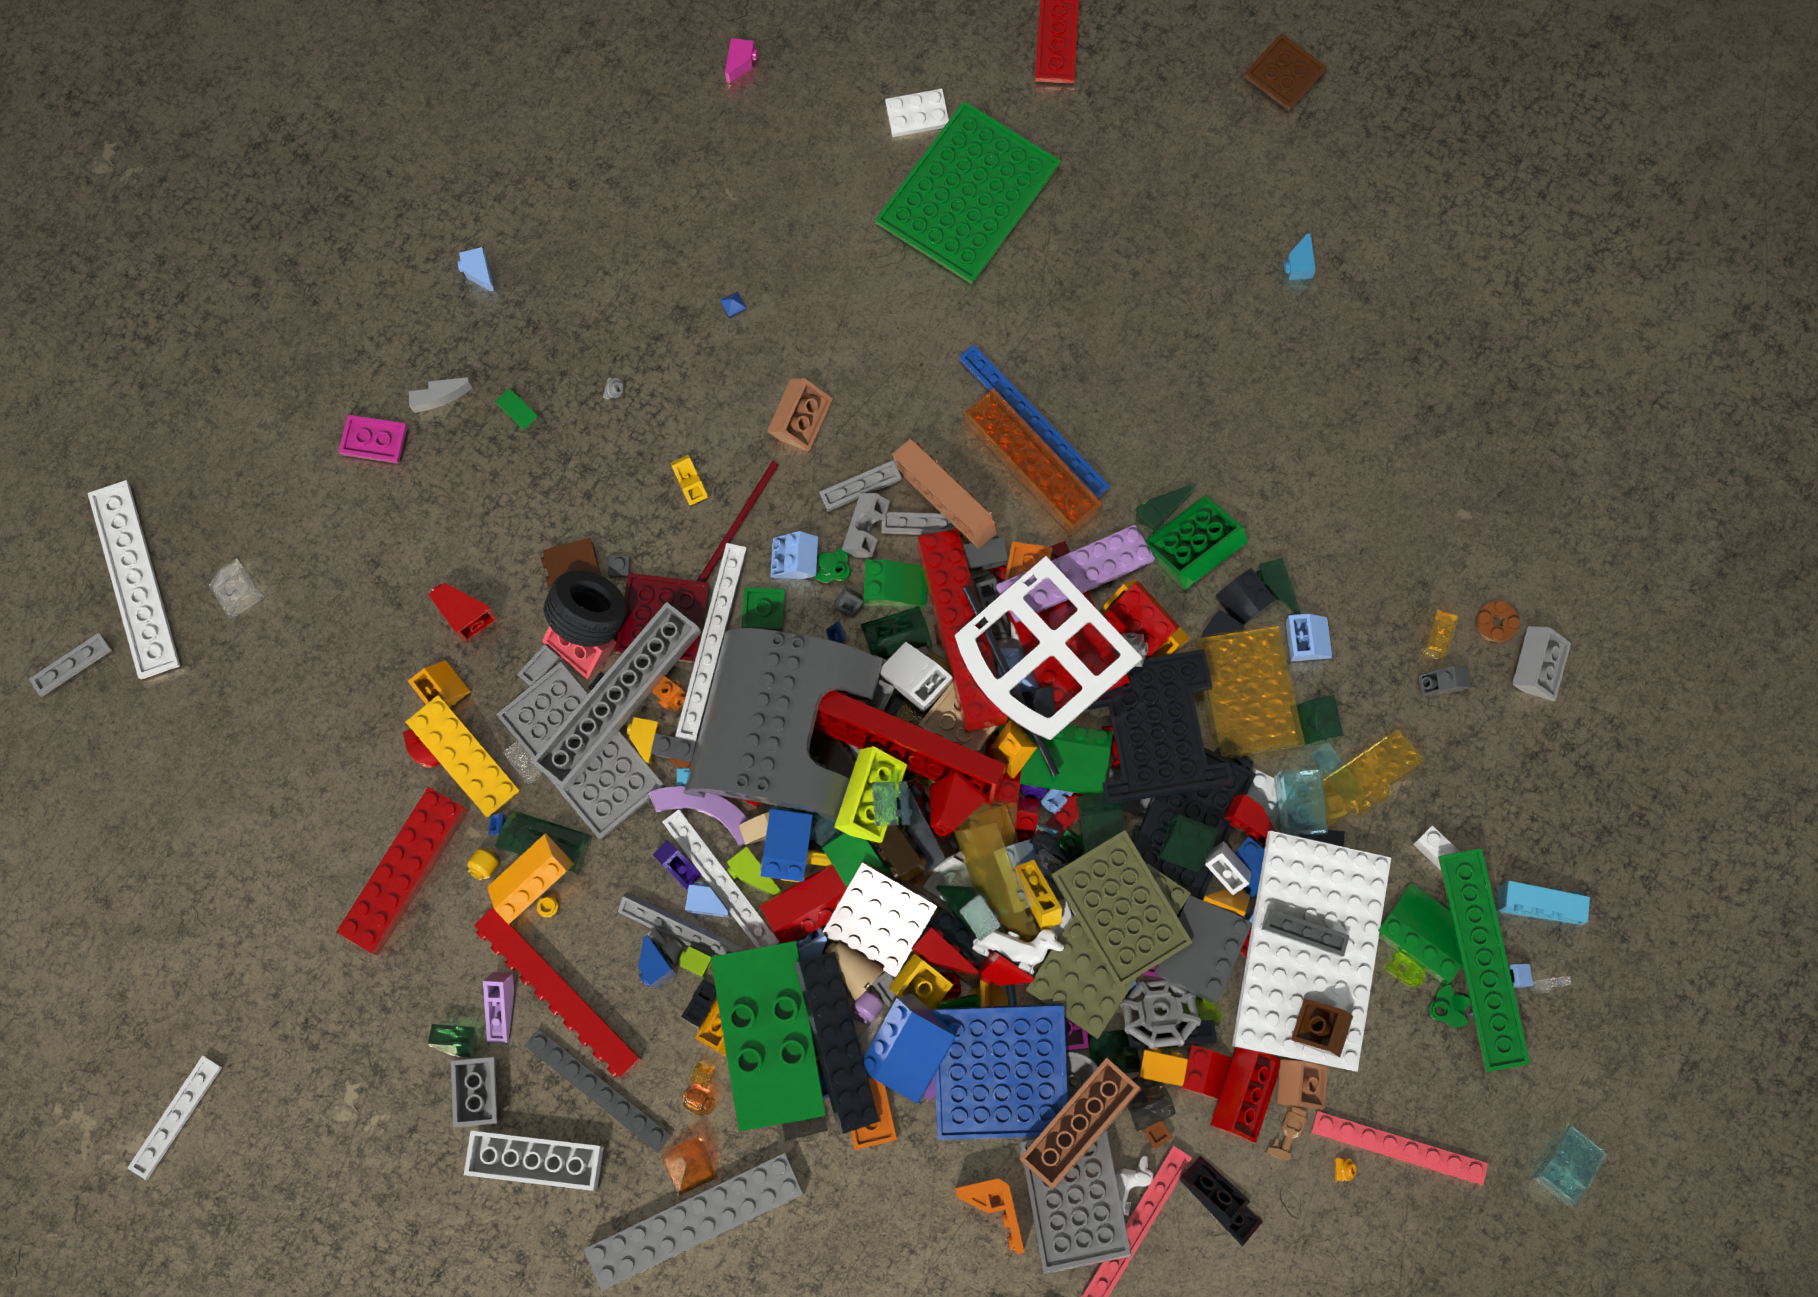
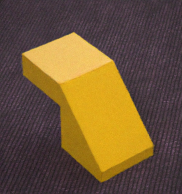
M689 455L670 463L689 505L708 498Z

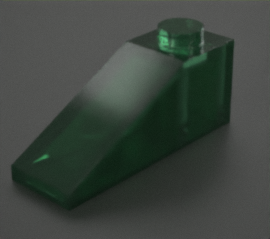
M1191 484L1149 499L1145 504L1142 502L1135 509L1134 520L1153 535L1193 494L1195 486Z
M1283 558L1259 564L1255 573L1275 598V602L1288 615H1300L1299 606Z

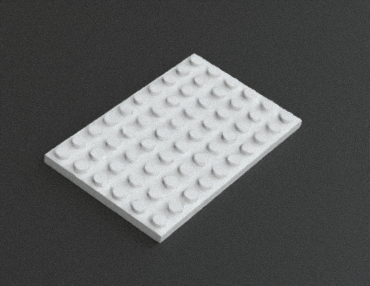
M1268 831L1232 1046L1358 1072L1380 933L1378 930L1381 926L1391 863L1390 857ZM1270 908L1349 935L1344 957L1261 930L1267 909ZM1304 998L1344 1009L1353 1015L1340 1058L1319 1052L1291 1040Z

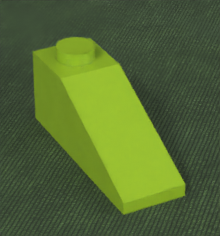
M745 847L727 861V864L730 866L727 871L734 879L738 877L741 882L773 897L781 893V890L771 878L760 876L761 864L748 847Z

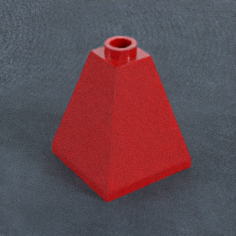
M958 771L947 775L930 786L931 827L935 829L936 834L946 836L962 824L988 796Z

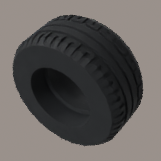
M577 570L564 573L555 579L544 602L543 611L549 626L561 638L579 646L597 647L607 644L615 638L626 616L627 606L621 591L607 578L590 571Z

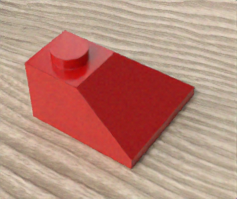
M992 950L989 951V956L985 957L977 969L978 973L981 974L979 979L988 985H991L992 982L998 986L1032 983L1035 978Z

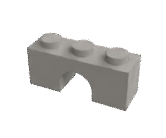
M860 493L842 547L843 551L856 558H872L878 539L870 535V529L876 521L885 519L890 503L889 500L877 493Z

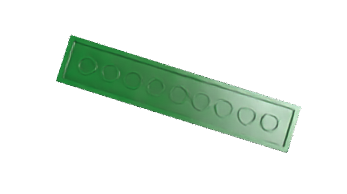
M1480 848L1438 856L1485 1072L1529 1065L1530 1059L1483 850Z

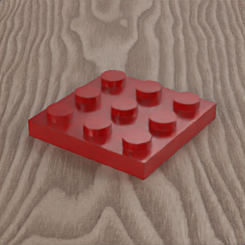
M1139 581L1135 582L1103 616L1121 636L1127 633L1144 634V642L1148 644L1146 658H1151L1180 628L1176 621Z

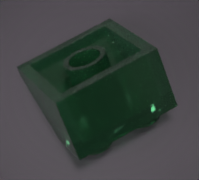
M1335 695L1311 699L1290 707L1298 748L1340 741L1344 736Z
M1179 814L1171 817L1158 858L1198 873L1212 850L1218 829Z

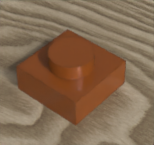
M1161 1119L1142 1130L1153 1149L1158 1148L1173 1138Z

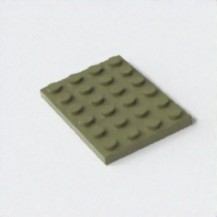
M1126 830L1121 831L1051 874L1118 988L1193 943Z

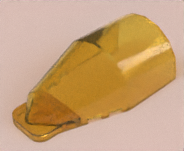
M1007 804L968 817L954 830L974 891L1007 933L1008 931L1020 936L1019 940L1032 942L1042 929L1035 919L1031 908L1024 909L1027 906L1025 898L1020 900L1017 893L1020 887L1006 847L1019 843V839Z

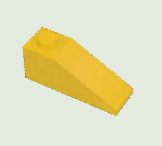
M1035 860L1015 866L1022 889L1040 928L1044 930L1062 923V907Z

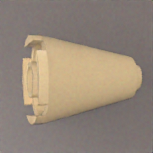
M833 942L825 950L826 953L835 952L843 985L855 1001L884 971L879 964L841 942H838V944Z

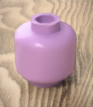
M873 990L865 991L851 1005L854 1018L862 1023L873 1022L883 1008V1003L880 1000L881 996Z

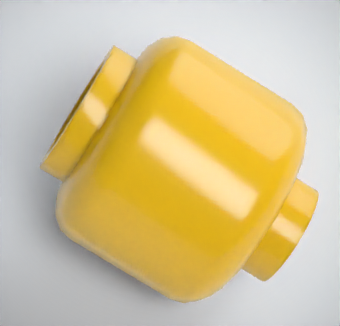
M490 848L486 850L477 849L467 863L468 872L478 880L489 879L499 865L496 852Z

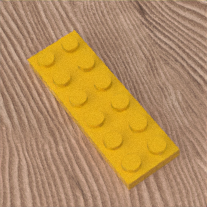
M439 695L406 721L408 726L487 818L520 791Z

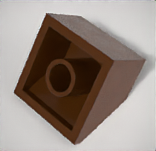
M1304 998L1291 1040L1319 1052L1340 1058L1353 1015L1344 1009Z

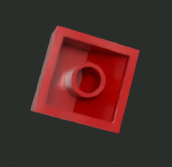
M1191 1045L1186 1058L1188 1062L1184 1084L1179 1089L1219 1100L1232 1058L1212 1050Z

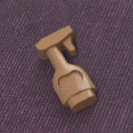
M1292 1106L1291 1110L1287 1111L1282 1125L1285 1138L1281 1148L1278 1149L1279 1140L1275 1139L1274 1144L1268 1147L1265 1153L1281 1160H1291L1289 1150L1293 1140L1303 1133L1307 1122V1112Z

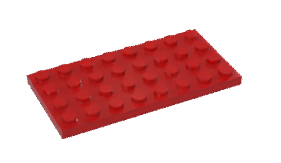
M1065 541L1050 546L1053 547L1051 561L1071 553ZM1007 565L989 570V573L995 576L997 585L1004 582ZM1089 591L1082 593L1084 597L1096 608L1089 594ZM1066 600L1064 602H1066L1069 616L1071 617L1078 609L1070 600ZM1046 610L1037 613L1049 626ZM1007 611L1027 656L1040 644V641L1021 621L1016 623L1011 613ZM1087 623L1074 635L1078 659L1093 675H1100L1119 658L1115 648L1091 623ZM1054 656L1048 657L1033 670L1040 688L1052 687L1055 712L1060 710L1082 690V686L1061 663L1057 664ZM1127 674L1107 691L1129 683Z

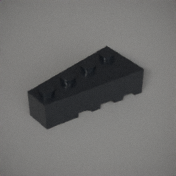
M914 779L899 788L894 808L900 820L906 822V832L909 838L915 839L918 845L916 851L919 857H924L927 863L924 867L928 873L961 852L963 847L959 838L952 832L946 836H940L931 827L930 799L921 783Z

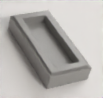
M544 644L517 675L529 686H532L548 673L561 658Z

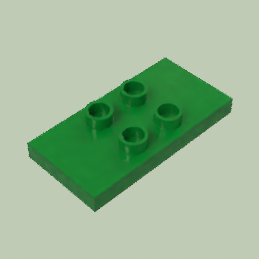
M797 941L711 957L739 1132L827 1116L814 1037L794 964L801 961Z

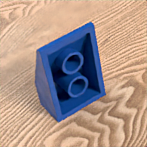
M770 807L760 876L803 882L813 813Z

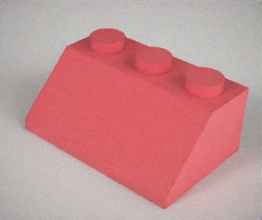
M550 626L542 640L544 644L587 680L606 661L616 644V641L613 639L609 643L597 647L579 646L561 638Z

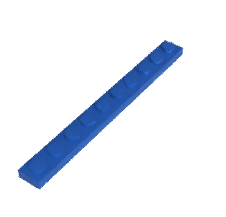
M972 345L959 356V360L1094 501L1110 489V485L975 345Z

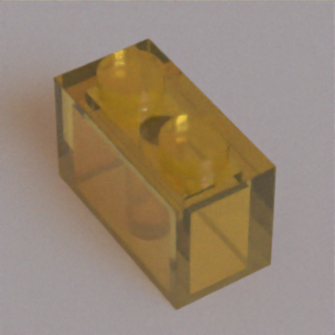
M1437 610L1433 615L1421 654L1439 660L1445 657L1456 626L1457 615Z

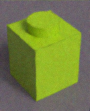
M689 946L687 950L684 949L679 957L680 967L705 979L712 965L710 956Z

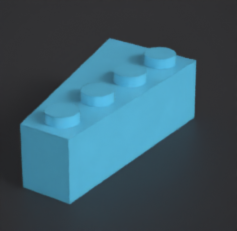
M1506 881V883L1499 886L1496 912L1583 925L1588 923L1590 897L1583 896L1584 893L1578 891H1570L1568 893L1558 888L1548 889L1538 885Z

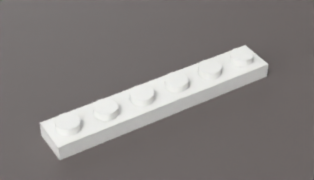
M202 1055L128 1166L129 1170L144 1180L149 1179L222 1069V1066Z

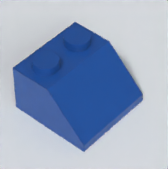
M1248 837L1236 850L1235 854L1251 871L1250 884L1243 889L1247 891L1246 894H1249L1250 899H1252L1258 892L1265 850Z
M648 935L643 937L638 965L641 971L639 977L645 985L657 989L677 973L653 939Z

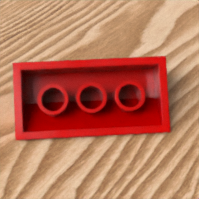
M830 864L805 878L803 882H798L761 903L759 906L780 944L794 942L829 922L847 887L834 866Z
M1236 1047L1210 1126L1256 1143L1279 1075L1281 1059L1268 1053Z

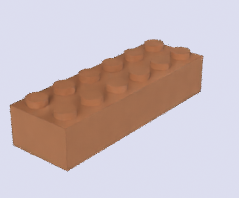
M909 439L892 454L899 473L970 542L980 549L997 534L995 529L996 523L991 517L993 513L987 506L982 507L979 504L978 498L973 493L968 494L965 491V486L959 480L955 481L947 468L944 467L942 469L933 455L928 456L925 453L926 450L919 442L915 443Z
M1106 1058L1019 1159L1051 1189H1055L1138 1094L1141 1088Z

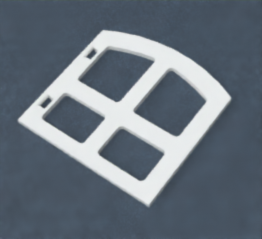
M1047 556L955 634L962 658L972 677L985 695L1016 723L1049 740L1054 738L1143 659ZM1034 575L1037 580L1028 587L1024 582ZM1046 578L1050 579L1078 609L1074 615L1056 630L1050 629L1024 601V597ZM1007 611H1012L1040 641V644L1003 677L996 679L979 651L976 638ZM985 617L988 623L979 630L975 625ZM1087 623H1091L1120 653V657L1098 676L1093 675L1066 646V642ZM1054 656L1082 686V690L1051 718H1046L1020 703L1010 695V691L1048 657Z

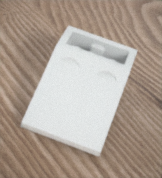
M907 642L881 667L879 673L923 713L950 686L953 679L940 665Z

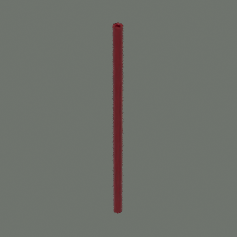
M771 462L697 581L706 582L723 555L726 543L730 544L778 468V463Z

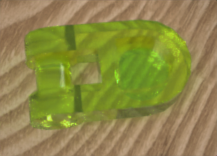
M1398 951L1393 956L1394 960L1392 963H1388L1385 967L1388 973L1410 988L1419 987L1425 981L1424 971ZM1401 964L1406 967L1403 973L1398 970Z

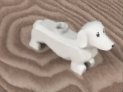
M984 929L979 937L973 940L974 946L972 949L987 957L990 954L988 949L997 950L1011 962L1019 964V968L1024 972L1034 975V965L1044 960L1048 949L1063 951L1065 946L1057 941V935L1048 929L1042 930L1032 942L1019 940V935L1010 931L1006 935L996 930Z
M1147 1156L1140 1158L1136 1170L1124 1168L1116 1172L1124 1215H1129L1131 1202L1127 1201L1130 1190L1135 1186H1149L1153 1180V1172L1148 1168Z

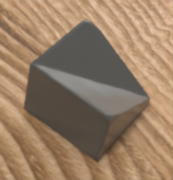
M844 586L834 603L837 609L853 617L864 602V599L860 593Z

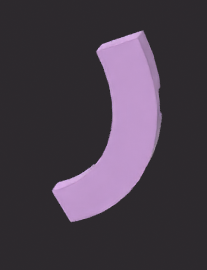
M684 786L660 788L649 792L656 813L669 809H695L718 819L733 835L738 846L745 845L739 824L749 819L735 805L723 797L706 793L704 798L683 793Z

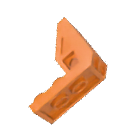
M997 1178L955 1188L959 1199L986 1213L1005 1210L1006 1214H1003L1002 1218L1005 1228L1009 1227L1011 1236L1007 1237L1010 1251L1015 1250V1254L1025 1252L1010 1187L1007 1183ZM993 1196H998L999 1204L992 1202Z

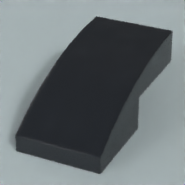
M704 979L701 981L692 996V1000L683 1012L681 1020L698 1030L700 1029L717 1000L715 985Z

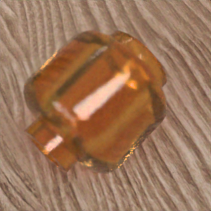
M693 1085L690 1089L687 1088L682 1095L684 1109L698 1117L710 1114L715 1106L713 1093L700 1085Z

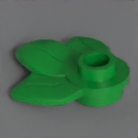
M840 547L836 549L834 554L826 551L817 555V562L821 568L816 572L815 579L823 583H829L833 580H847L851 573V568L848 564V553Z
M1446 985L1438 990L1436 1000L1429 1006V1014L1434 1020L1444 1021L1450 1027H1463L1468 1024V1020L1462 1013L1468 1007L1470 1000L1463 995H1454L1452 986ZM1437 1007H1441L1443 1009V1013L1441 1015L1436 1012Z

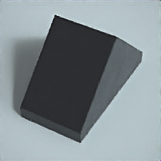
M1219 609L1204 629L1201 641L1242 635L1245 630L1244 625Z

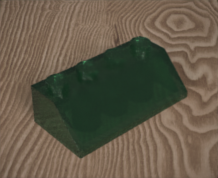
M513 810L501 828L495 845L497 849L520 857L546 833L574 863L567 872L579 875L592 835Z

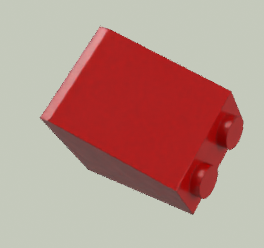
M447 583L435 586L431 593L428 594L464 643L498 619L488 605Z

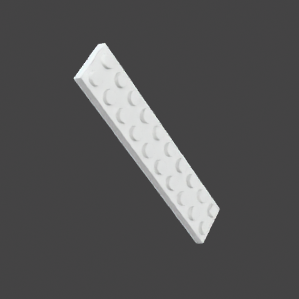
M125 480L89 492L88 497L138 678L144 679L179 667L180 662L129 482Z

